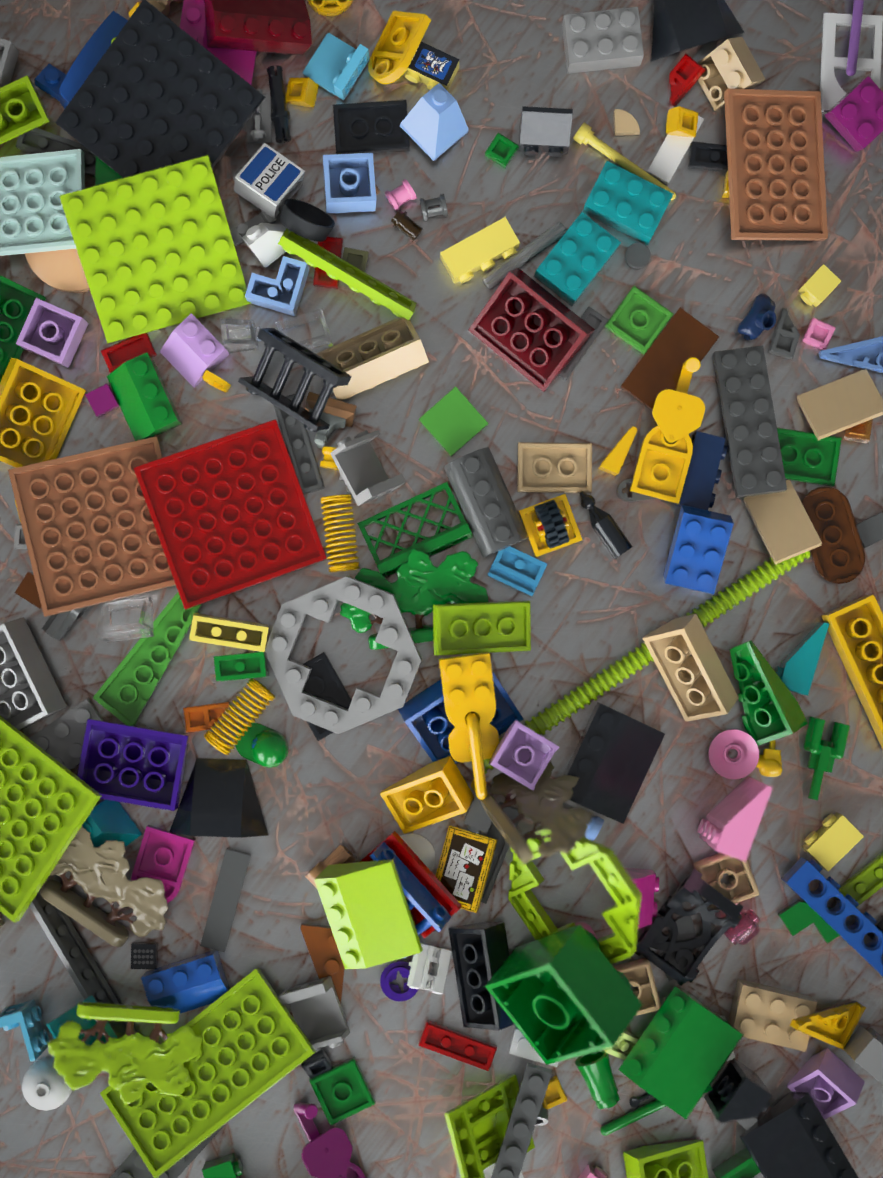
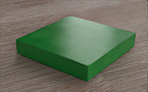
M355 1056L333 1066L331 1070L309 1078V1082L330 1126L376 1104Z

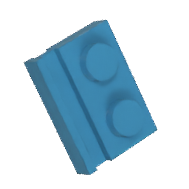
M510 546L498 551L487 576L532 597L547 563Z

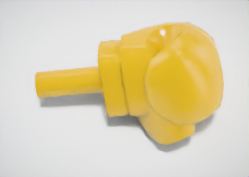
M776 740L770 741L769 749H763V754L759 755L756 767L759 768V772L763 776L777 777L782 773L781 750H775Z

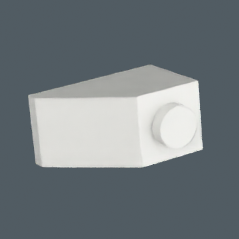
M261 222L249 228L242 237L248 248L265 268L286 252L278 244L286 230L284 225Z

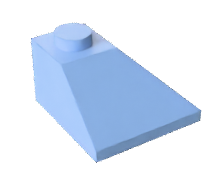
M440 83L417 102L400 124V127L433 161L469 131L457 100Z

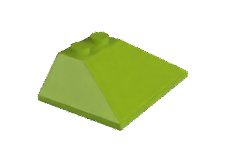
M516 1075L505 1078L445 1113L461 1178H485L483 1170L496 1162L519 1091ZM532 1137L527 1152L535 1148Z

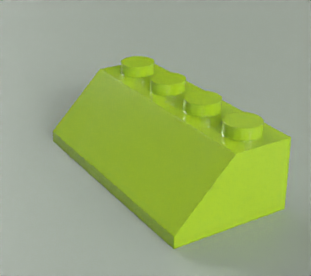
M28 75L0 88V144L50 122L41 97Z

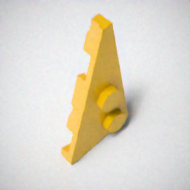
M858 1002L795 1018L791 1021L790 1026L844 1050L866 1007Z

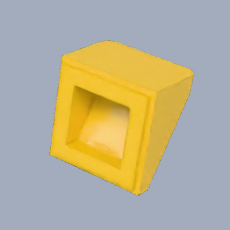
M289 78L285 95L286 103L314 108L319 85L310 78Z
M681 106L669 109L666 134L696 137L699 112Z

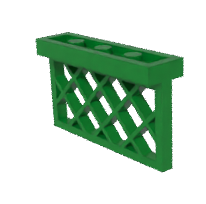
M447 482L357 523L379 572L385 578L395 574L403 563L408 562L407 557L413 548L421 550L428 554L429 557H432L473 537ZM444 490L449 497L445 507L433 503L435 495ZM420 502L427 505L423 517L410 513L413 504ZM451 503L453 505L454 510L449 508ZM431 506L444 511L439 523L426 519ZM397 512L405 515L401 527L388 524L392 514ZM447 512L457 515L461 522L453 527L443 524ZM408 517L421 521L417 533L404 529ZM425 522L438 527L435 535L430 538L420 535ZM373 523L382 525L378 538L368 535L365 527ZM386 527L399 531L394 544L382 540ZM402 533L415 537L412 546L404 548L398 545ZM371 540L376 541L375 547L373 546ZM380 543L393 547L390 556L382 560L377 555Z

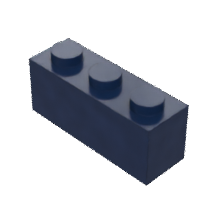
M699 431L692 435L693 453L679 504H675V506L681 507L685 505L703 510L713 507L716 494L712 493L714 484L719 483L722 470L718 469L720 460L725 459L728 446L724 445L726 438Z

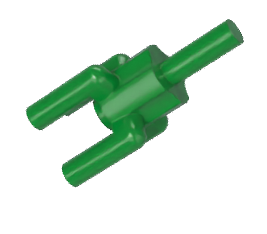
M810 716L804 741V749L810 752L807 767L814 769L808 798L818 800L824 772L832 773L835 758L841 759L844 756L850 725L834 722L830 741L822 740L825 720Z

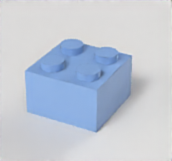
M373 153L323 155L326 214L375 211L376 188Z

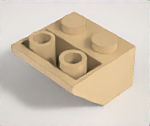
M743 37L727 39L698 62L705 69V72L698 81L715 111L725 106L724 92L727 89H754L766 80Z

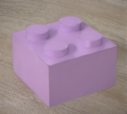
M36 298L16 344L27 351L69 368L88 326V322L80 316Z

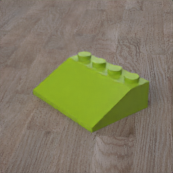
M393 859L328 865L314 879L345 969L369 968L422 952L423 949Z
M701 1139L647 1145L623 1152L627 1178H708L704 1143Z

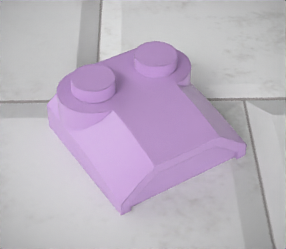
M515 720L495 749L489 764L534 791L537 781L554 753L559 749V746Z

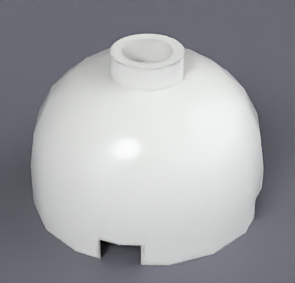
M45 1057L37 1060L29 1067L23 1077L22 1091L24 1098L36 1109L45 1111L56 1109L66 1102L72 1093V1089L65 1083L64 1077L58 1074L57 1070L53 1067L55 1057Z

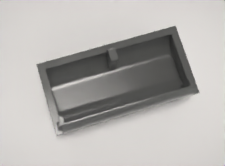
M489 447L471 452L444 466L446 475L483 558L529 539Z

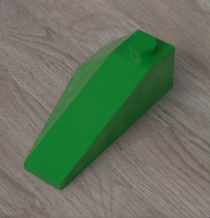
M752 640L730 649L734 676L738 680L740 687L738 698L739 702L743 703L745 714L742 716L743 724L747 733L755 740L757 746L791 735L808 724L798 701Z

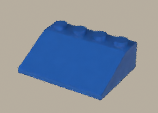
M492 671L496 711L490 724L498 730V735L500 736L507 731L515 720L521 722L524 718ZM440 679L407 701L404 707L398 709L404 722L433 762L451 756L448 735L455 727L449 721L445 712L442 682Z

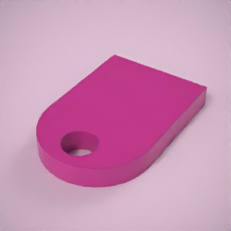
M150 825L146 826L131 881L144 877L161 880L165 889L164 897L167 903H169L177 896L181 889L196 839Z

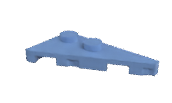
M883 336L822 350L819 352L820 359L883 373Z

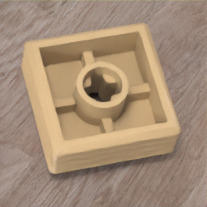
M718 853L694 863L695 869L703 874L701 879L735 904L759 895V890L747 859L745 862L729 855ZM727 873L728 875H732V877L729 878L728 884H725L723 881H721V879L723 878V874ZM711 904V905L709 906L710 909H711V908H717V907L714 906L713 904Z
M642 958L613 966L628 978L633 987L637 986V988L633 989V993L643 1005L635 1016L654 1012L661 1008L648 959Z

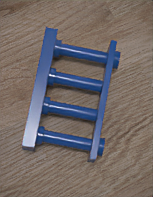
M383 842L370 857L374 861L393 859L404 895L408 898L406 901L409 910L416 907L425 917L415 925L418 936L430 926H433L440 932L451 919V916L396 856L395 852Z

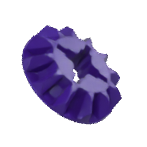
M395 961L387 965L381 974V989L391 1000L406 1001L411 999L418 991V989L407 986L408 981L404 982L403 991H401L398 983L393 982L397 978V971H399L402 978H409L411 966H409L407 961Z

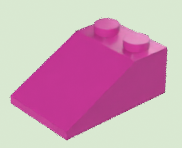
M625 868L641 892L638 929L652 924V917L657 916V902H654V892L659 891V877H656V873L653 870Z

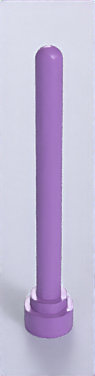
M854 0L846 67L848 76L855 75L857 69L864 0Z

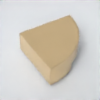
M614 109V135H639L640 128L636 119L624 110Z

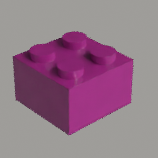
M869 76L861 80L824 115L856 152L864 149L883 131V92Z

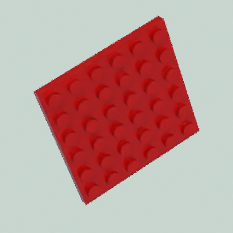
M276 419L134 467L185 610L327 559Z

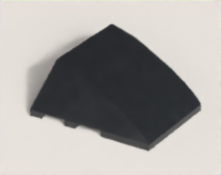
M653 0V39L650 62L742 34L744 30L725 0Z
M197 758L169 832L205 837L244 838L268 836L269 833L264 822L261 806L259 805L248 761L246 759Z

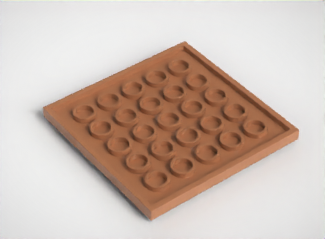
M157 436L8 470L44 617L176 585L134 471V467L162 458Z

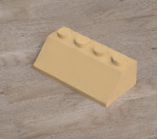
M398 317L317 353L318 356L352 376L348 385L333 388V392L339 401L349 399L360 392L372 389L378 384L395 379L399 375L412 369H417L429 362L410 319L407 320L404 317Z
M697 614L675 618L643 637L686 722L728 714L738 700V695Z

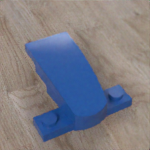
M112 11L85 44L67 74L49 63L34 79L35 86L60 101V104L65 109L110 47L111 40L117 37L128 20Z

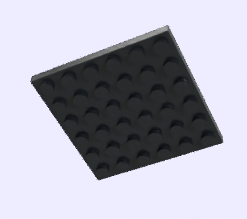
M142 0L55 123L123 178L208 155L213 169L265 99V96L147 0Z

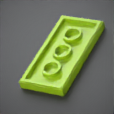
M530 601L433 604L434 655L531 651Z

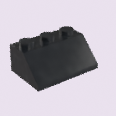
M733 1058L712 1085L713 1090L707 1092L704 1096L716 1120L724 1123L758 1117L761 1112H765L770 1106L772 1094L755 1072Z

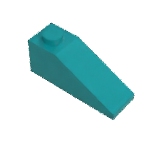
M819 622L781 662L780 667L777 666L775 668V672L789 691L808 696L829 623Z

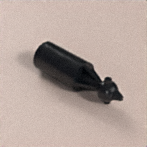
M583 491L580 492L581 506L589 510L592 528L612 557L616 559L633 546L612 516L595 506L593 496L587 495Z

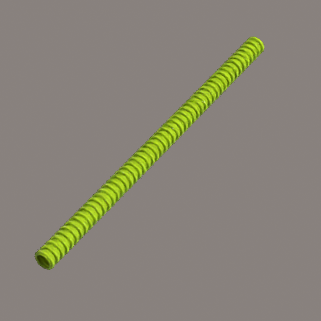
M810 551L778 564H774L770 557L769 561H764L762 566L758 565L757 569H752L749 575L746 573L743 575V579H737V583H731L730 588L728 586L725 587L724 592L719 591L718 596L713 595L711 597L712 600L707 599L704 605L700 604L698 609H692V613L688 612L686 616L697 614L704 628L707 627L708 622L713 623L714 618L719 619L720 614L725 615L727 613L726 610L731 611L734 605L738 606L740 601L744 602L746 597L750 598L753 596V592L757 593L759 588H765L766 583L768 585L771 584L772 579L777 580L778 575L783 576L785 574L784 571L789 572L791 567L795 568L798 566V562L802 563L804 558H810ZM644 642L641 643L640 648L635 647L634 652L629 651L628 656L623 655L621 657L622 660L619 661L617 659L615 661L616 664H610L607 670L605 668L602 669L601 674L596 673L595 678L590 677L589 682L584 681L583 686L580 687L578 685L576 687L577 690H571L568 696L567 694L563 695L564 698L562 700L560 698L557 699V703H551L550 708L545 707L544 712L541 713L539 711L538 716H532L530 721L526 720L524 726L539 735H545V731H551V727L554 725L557 727L560 721L563 723L565 721L564 718L572 717L571 714L573 712L575 714L578 713L577 710L579 708L584 709L585 704L590 705L591 700L596 701L597 696L600 695L602 697L604 695L603 692H609L611 687H617L616 684L618 682L620 684L623 683L624 678L629 679V675H635L636 670L641 671L643 669L642 666L645 665L647 667L649 662H654ZM491 759L483 760L485 774L488 773V769H494V767L489 764Z

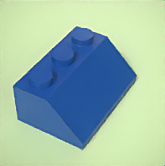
M211 950L146 971L141 977L147 1000L151 1006L179 1009V1014L212 1004L230 990L217 950Z

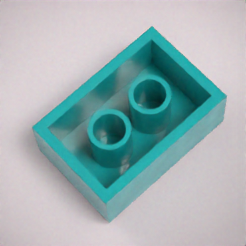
M606 161L582 212L648 245L673 193Z
M581 212L536 269L534 277L573 307L616 252L621 242Z

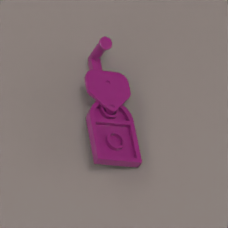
M303 1102L295 1103L293 1107L294 1112L309 1140V1143L302 1150V1161L308 1173L316 1178H366L362 1170L356 1164L350 1162L352 1145L346 1133L342 1129L334 1127L320 1135L313 1121V1118L318 1113L317 1106Z

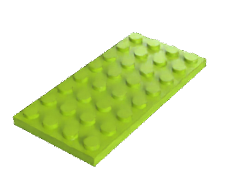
M259 968L253 970L186 1024L195 1031L196 1035L202 1037V1044L199 1055L183 1065L188 1069L192 1083L185 1088L181 1095L161 1094L158 1088L149 1082L145 1086L143 1096L126 1105L120 1097V1091L114 1090L110 1085L100 1092V1095L154 1178L162 1175L316 1052L289 1011L279 1001L277 994Z

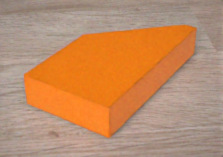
M230 702L183 708L186 733L210 730L211 726H215L214 722H218V718L222 717L221 713H225V709L229 708Z

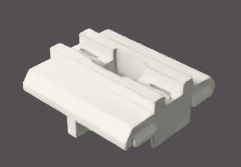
M421 943L422 952L414 954L412 962H409L411 969L407 986L414 989L432 991V993L439 995L443 994L452 951ZM430 962H431V963H432V966H434V967H433V971L430 972V975H429V974H428V970H429V965H430Z

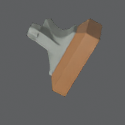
M308 393L305 406L307 411L312 413L319 394ZM333 398L328 399L320 419L330 424V426L326 430L317 431L314 439L317 448L322 449V447H325L330 435L336 429L353 426L356 405Z

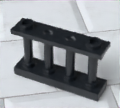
M260 328L257 338L265 342L264 346L266 348L254 376L240 377L238 382L244 385L249 393L263 397L304 423L303 426L307 430L317 432L328 429L330 424L320 419L332 390L337 386L348 385L352 376L275 328ZM279 351L284 354L285 361L273 388H271L262 381L274 352ZM294 363H299L304 367L303 370L305 372L293 399L290 400L281 393ZM318 375L323 378L324 385L311 413L301 407V404L313 376Z

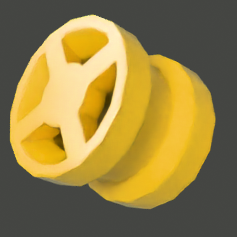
M322 447L324 457L320 462V467L339 470L330 454L336 449L335 447Z

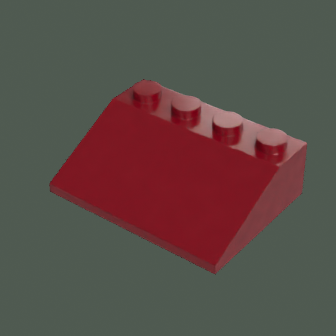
M204 0L207 47L303 55L312 45L311 23L305 0Z
M520 268L509 271L468 329L469 332L543 392L546 391L595 330Z

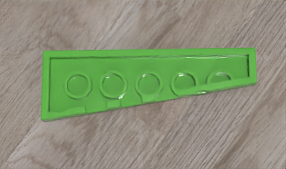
M177 592L94 695L93 699L125 725L135 726L192 624L193 612L198 613L203 604L185 610L179 592Z

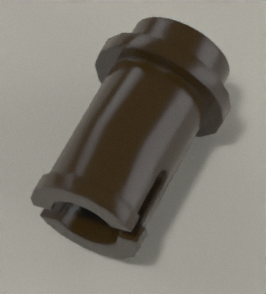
M399 210L391 220L394 224L393 227H398L412 241L423 230L422 227H419L407 216L406 211L403 213Z

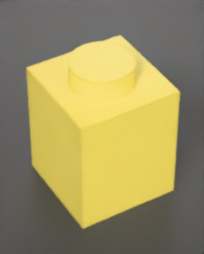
M823 264L798 292L806 304L813 305L816 308L838 286L841 280Z

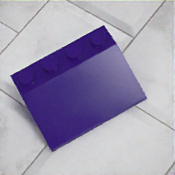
M87 719L77 777L101 795L100 799L175 811L179 805L188 736Z

